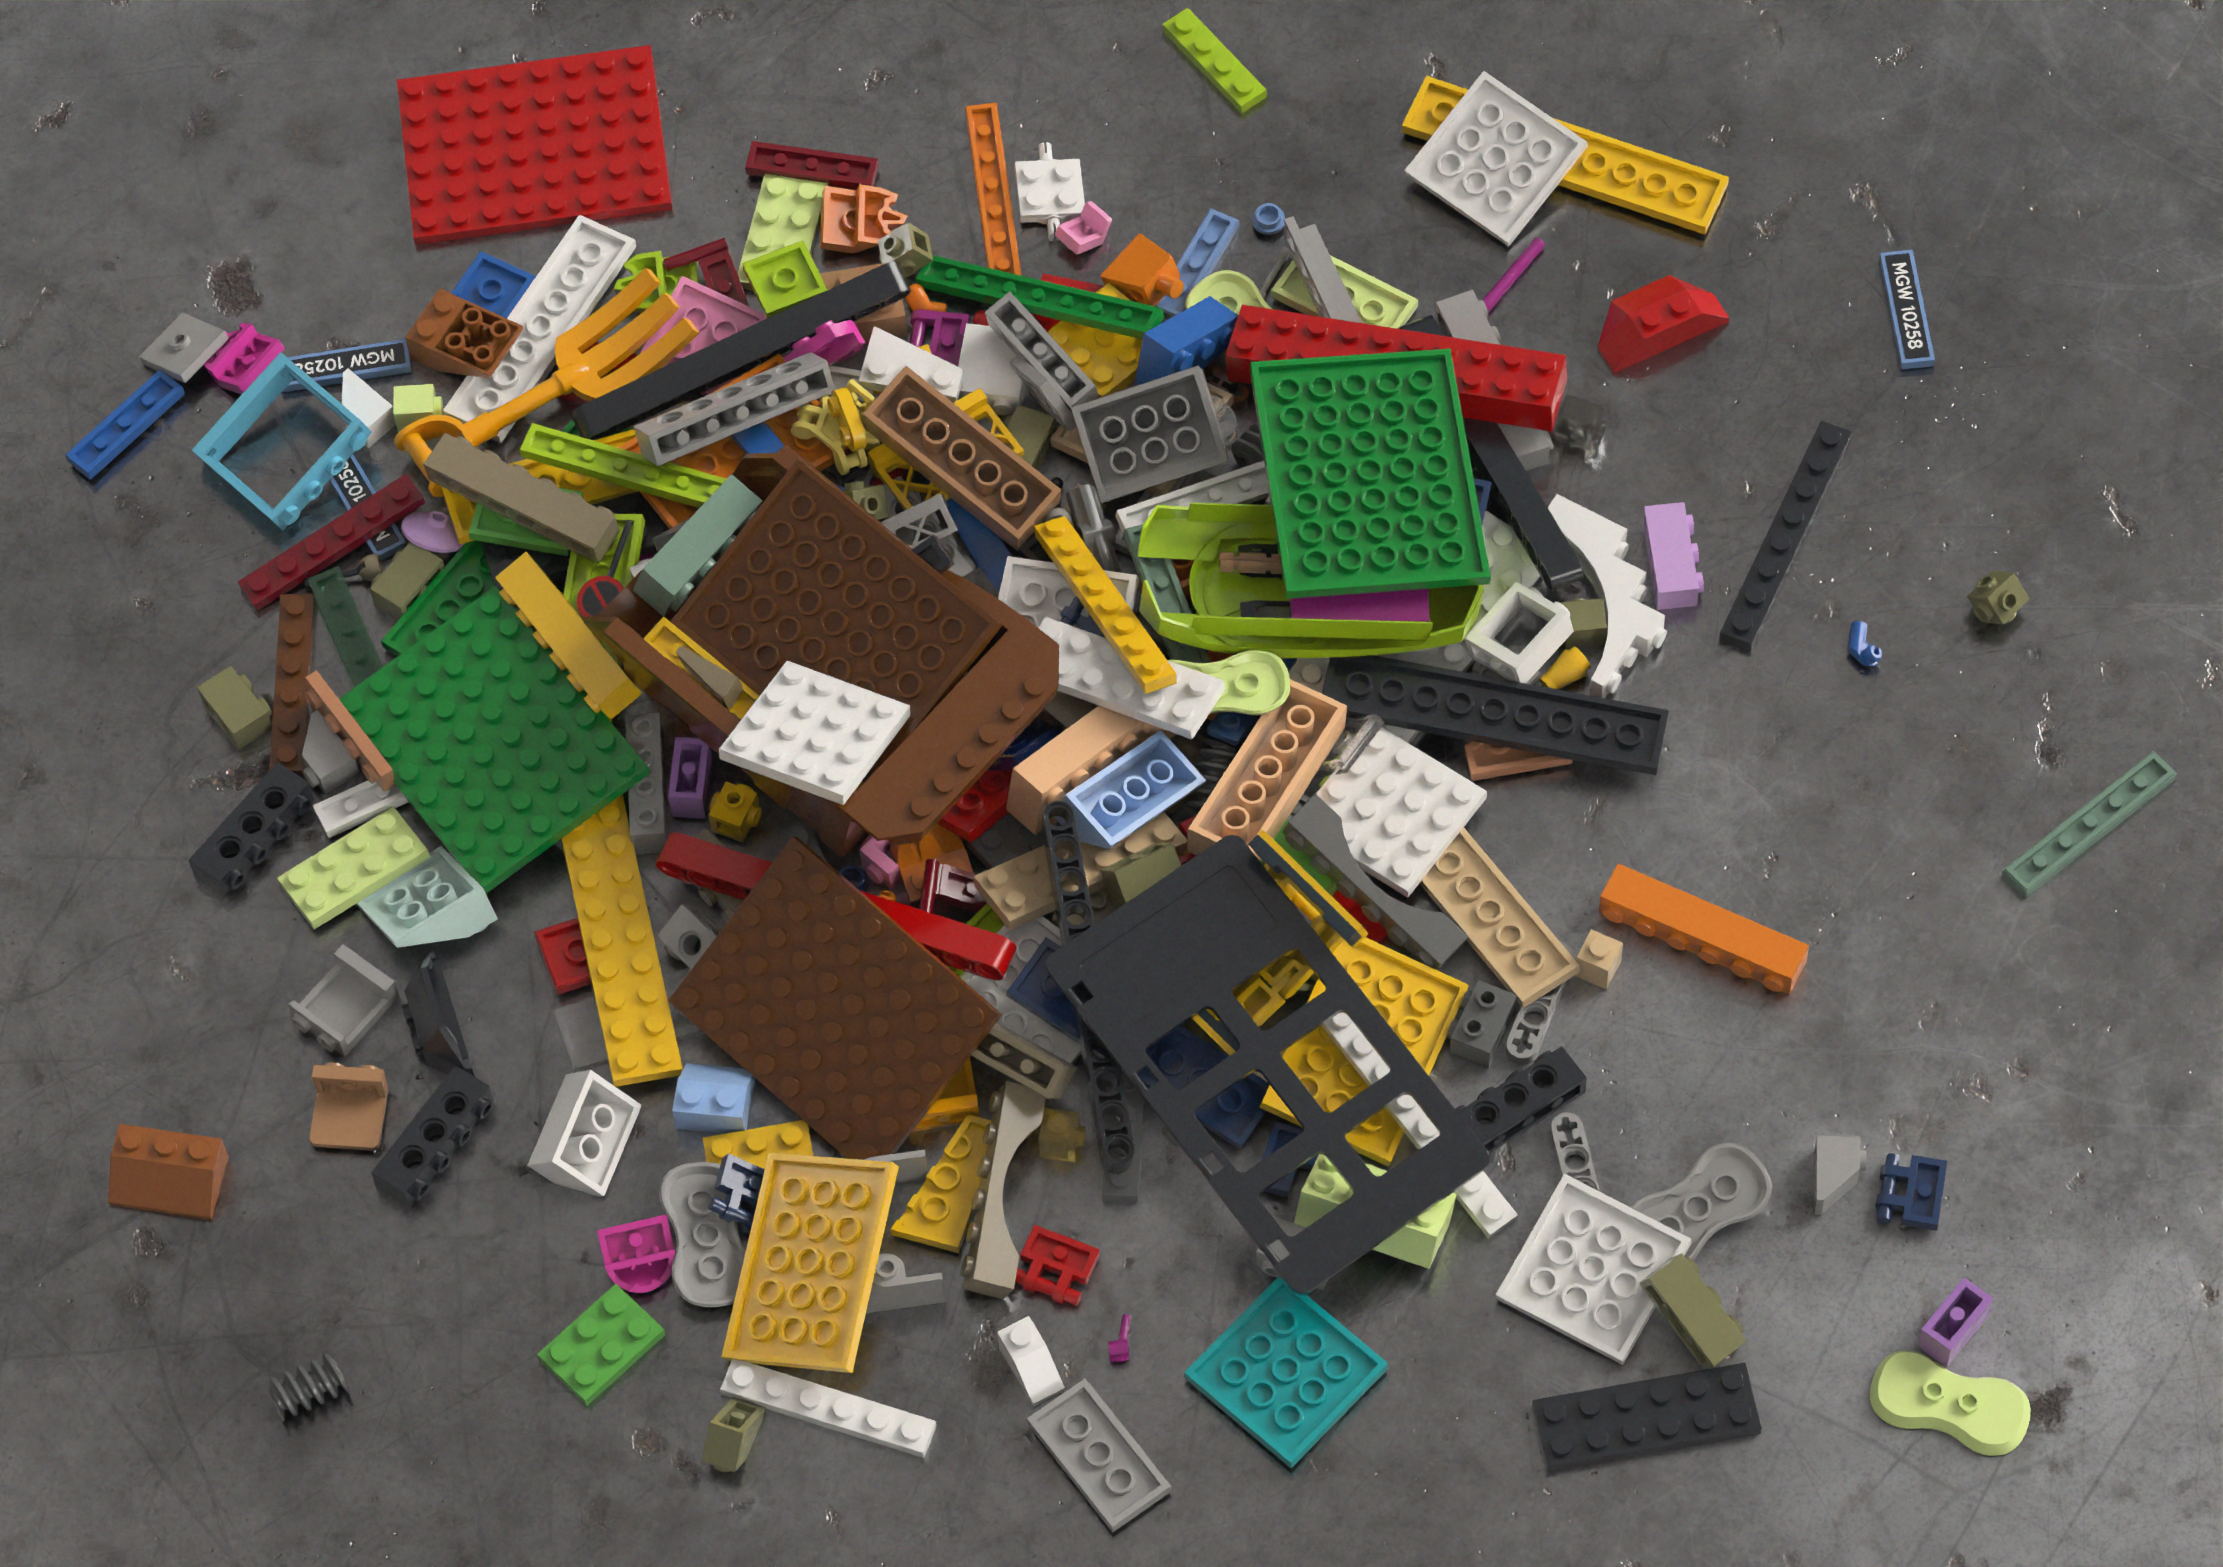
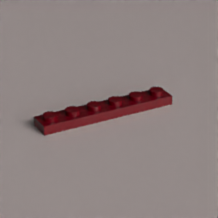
M404 474L238 581V584L256 611H259L279 598L280 595H284L301 584L305 578L312 577L426 503L425 499L409 476Z

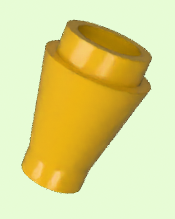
M1574 646L1570 650L1565 649L1539 680L1543 687L1559 690L1587 676L1586 671L1591 668V665L1583 653Z

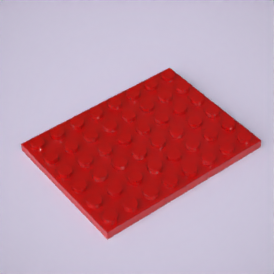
M651 45L397 79L415 245L573 224L579 215L596 221L673 210Z

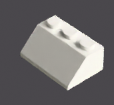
M592 1070L566 1074L527 1166L555 1184L594 1196L604 1197L642 1105Z

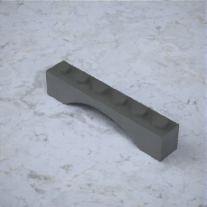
M1317 794L1288 821L1282 833L1285 835L1287 843L1293 849L1306 854L1311 859L1312 866L1319 873L1327 874L1337 883L1336 887L1339 892L1346 898H1353L1362 907L1363 914L1372 922H1378L1387 930L1388 937L1396 945L1404 946L1413 955L1414 960L1439 970L1469 937L1444 913L1425 911L1406 905L1377 887L1360 869L1351 854L1344 836L1341 817Z

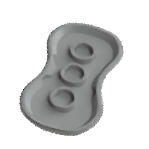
M1722 1143L1702 1153L1687 1176L1675 1186L1642 1197L1630 1208L1691 1238V1244L1684 1256L1694 1260L1704 1244L1715 1232L1727 1225L1747 1220L1760 1213L1771 1197L1772 1183L1766 1168L1750 1150L1739 1144Z
M711 1162L688 1163L670 1170L661 1182L659 1198L663 1210L671 1221L676 1234L677 1248L672 1266V1280L678 1293L691 1304L703 1307H720L734 1304L746 1249L739 1237L738 1222L733 1220L729 1223L719 1218L718 1213L708 1209L713 1197L725 1201L727 1195L714 1189L720 1164Z

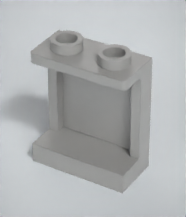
M342 944L334 953L335 966L300 1003L292 1000L288 1007L292 1015L291 1022L300 1031L307 1033L309 1030L317 1036L318 1042L330 1052L336 1050L345 1057L400 996L394 980Z

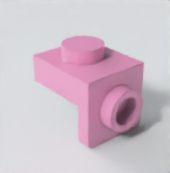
M1089 201L1085 203L1080 217L1058 225L1055 236L1068 249L1078 255L1103 244L1112 219L1096 204Z
M869 835L859 849L861 864L866 869L867 875L875 883H883L892 890L901 882L899 865L885 854L890 848V842L887 840L877 841Z

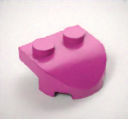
M830 320L815 329L817 335L811 339L805 337L793 344L792 348L794 351L784 357V360L788 362L812 352L827 360L828 366H831L837 361L842 363L863 348L865 341L853 321L847 320L834 324Z
M240 323V329L229 334L225 331L229 339L204 364L217 385L239 394H243L276 356L285 350L280 340L258 333L250 323Z
M667 1214L597 1230L605 1269L611 1280L620 1288L634 1293L649 1292L660 1287L670 1277L675 1249Z

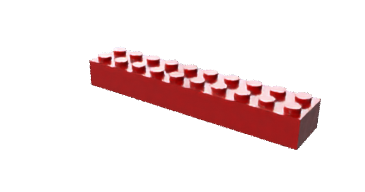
M1248 305L1241 306L1225 355L1228 380L1252 384L1250 363L1256 361L1450 349L1463 418L1550 432L1553 431L1567 382L1566 355Z

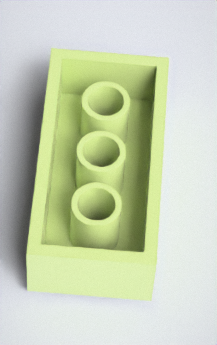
M1319 1154L1301 1190L1294 1223L1304 1227L1310 1226L1353 1195L1351 1188L1326 1156ZM1366 1164L1375 1176H1382L1387 1172L1373 1165ZM1450 1194L1372 1250L1430 1269L1449 1227L1457 1194Z

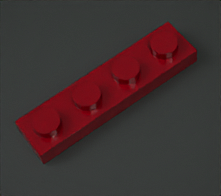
M752 141L745 171L746 175L764 177L765 174L824 182L828 183V186L857 190L859 184L874 186L879 161L878 158Z

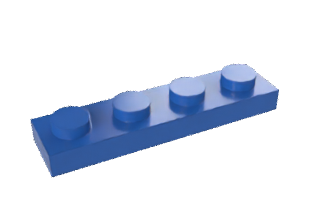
M159 369L66 453L67 461L91 480L185 395L183 387Z

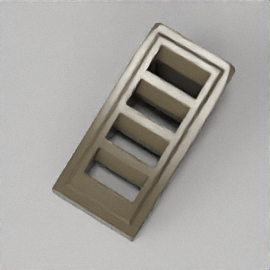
M679 647L676 654L683 666L725 708L730 710L743 691V686L738 677L690 650Z

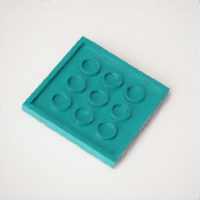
M1279 1276L1184 1372V1378L1287 1466L1292 1468L1388 1370V1363L1306 1294L1299 1295L1291 1291Z

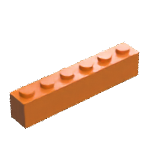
M1619 863L1616 865L1600 896L1599 913H1602L1608 920L1630 925L1642 935L1660 938L1667 941L1671 947L1677 950L1690 951L1699 955L1707 963L1720 964L1731 969L1737 976L1742 978L1750 977L1763 983L1766 988L1775 992L1782 991L1790 995L1807 962L1809 945Z

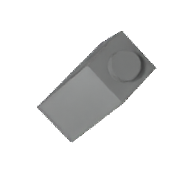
M318 710L313 712L302 752V758L306 767L302 772L313 788L318 785L322 792L327 795L358 775L359 770L356 760L349 756L339 736L330 731Z
M1817 1135L1814 1149V1215H1822L1857 1185L1859 1171H1866V1150H1860V1137Z

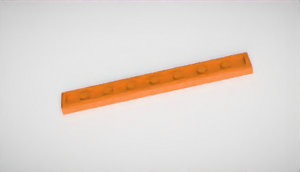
M997 102L965 106L987 268L1021 275Z

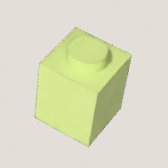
M433 384L394 386L393 415L398 432L424 417L443 415L442 397H436Z

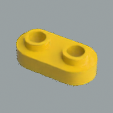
M843 387L832 390L831 398L827 399V404L832 418L837 417L840 425L838 432L842 445L848 446L851 451L866 448L865 430L848 388Z

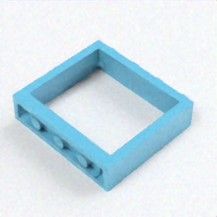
M280 352L197 443L192 451L284 531L288 525L293 524L299 518L303 508L321 494L323 486L331 477L342 471L345 462L350 456L366 444L367 438L372 431L358 417ZM295 379L349 426L273 509L219 461L290 382Z

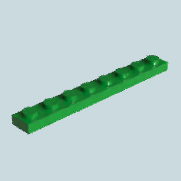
M932 255L933 261L922 267L916 277L917 284L922 285L925 289L993 305L1010 291L1031 314L1138 339H1143L1144 333L1160 325L1164 318L1162 308L934 255Z

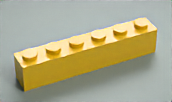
M527 552L523 553L495 577L503 587L499 591L500 595L509 605L512 604L514 606L517 604L520 610L516 612V615L527 628L533 625L537 629L532 635L545 650L549 646L553 649L554 652L549 656L562 671L565 668L569 669L571 673L566 676L578 692L585 689L588 695L584 697V700L596 714L602 710L611 720L642 694L601 641L584 624V620Z

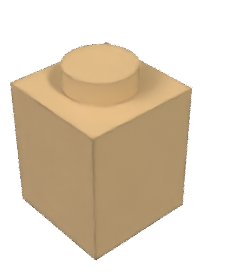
M1591 929L1576 957V962L1580 965V972L1575 976L1607 990L1621 963L1623 943Z

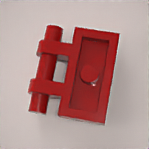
M1034 1224L1020 1254L1021 1261L1031 1265L1028 1272L1017 1268L1015 1283L1023 1285L1022 1289L1034 1293L1036 1290L1052 1296V1301L1060 1304L1068 1302L1077 1306L1082 1292L1071 1289L1070 1286L1073 1280L1087 1285L1100 1257V1249ZM1045 1269L1060 1275L1058 1282L1040 1277L1043 1270Z

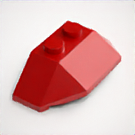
M1668 275L1611 301L1598 343V350L1614 374L1726 324L1730 318L1713 293Z

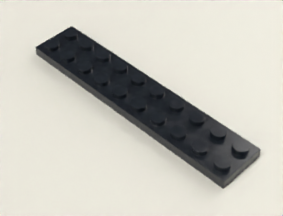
M1375 655L1330 657L1322 689L1323 695L1347 705V718L1651 775H1657L1669 710Z

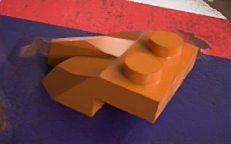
M859 184L856 191L824 186L821 198L820 249L857 253L878 246L879 239L902 226L908 217L890 208V206L895 204L898 194L881 187Z
M938 824L920 842L895 846L890 844L893 860L899 865L900 876L910 903L921 899L925 862L927 859H936L940 864H946L973 873L960 836Z

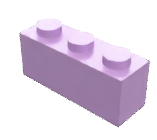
M1684 502L1644 506L1643 528L1657 610L1697 606L1698 593L1704 592L1702 572L1696 573L1695 564L1699 563V552L1697 543L1691 544L1690 535H1694L1692 514L1686 515Z

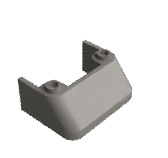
M925 1150L865 1159L893 1162L899 1166L895 1185L925 1181L928 1174ZM893 1254L879 1255L866 1313L946 1302L942 1273L906 1277L904 1263L899 1257Z

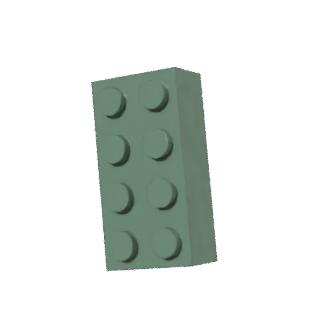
M731 474L642 569L633 591L663 617L671 609L677 612L688 600L689 593L694 587H698L759 509L762 500Z

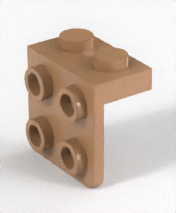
M333 1062L326 1063L325 1065H314L312 1080L317 1095L309 1136L311 1144L315 1147L370 1151L378 1149L389 1091L384 1070L372 1065H362L359 1068L344 1067L339 1063Z

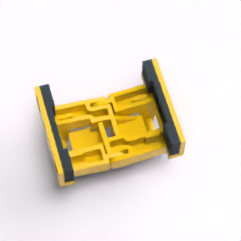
M1263 829L1248 844L1265 862L1264 867L1292 903L1312 922L1310 926L1332 953L1344 940L1354 949L1368 935L1363 926ZM1290 951L1235 988L1232 993L1256 1025L1260 1027L1286 1002L1284 999H1288L1296 993L1314 972L1297 951ZM1265 980L1272 986L1271 989L1264 983ZM1205 1009L1192 1018L1229 1056L1239 1050V1044L1212 1010Z

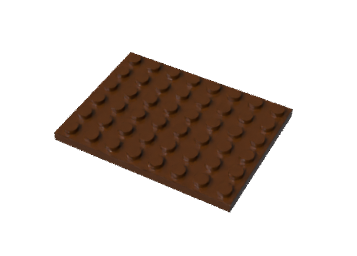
M800 459L795 461L671 620L675 626L759 696L786 661H790L910 705V717L863 778V783L872 776L949 694L1002 627V624Z
M798 837L790 839L668 1000L844 1157L859 1160L895 1154L1003 1015Z

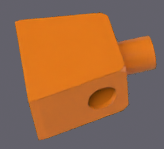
M1140 233L1100 275L1104 286L1110 283L1129 300L1151 306H1156L1165 295L1174 299L1178 298L1184 288L1173 257Z

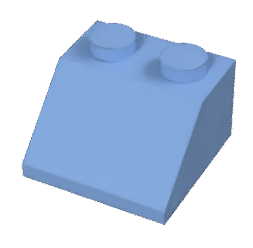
M686 1063L677 1081L672 1110L676 1129L721 1134L747 1130L755 1077L743 1068Z

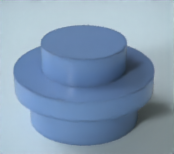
M1262 204L1253 214V226L1261 234H1276L1284 227L1285 215L1275 204Z

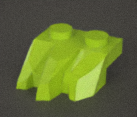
M661 251L636 254L623 264L632 276L618 279L614 291L618 294L644 268L651 270L661 283L634 310L635 312L642 313L663 293L672 295L682 276L699 283L697 261L667 272L663 259L668 257L663 258Z

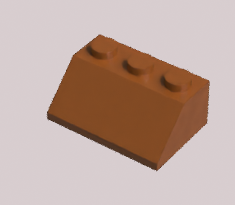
M119 1124L110 1156L109 1205L212 1220L229 1157L223 1140L220 1138Z

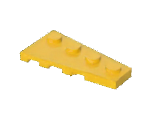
M969 1114L966 1116L945 1147L944 1154L936 1166H933L927 1174L926 1181L918 1193H914L907 1204V1209L890 1229L891 1235L956 1253L960 1252L974 1212L972 1210L973 1197L981 1185L982 1177H978L977 1172L981 1158L986 1155L987 1145L983 1144V1136L988 1123L991 1124V1120Z

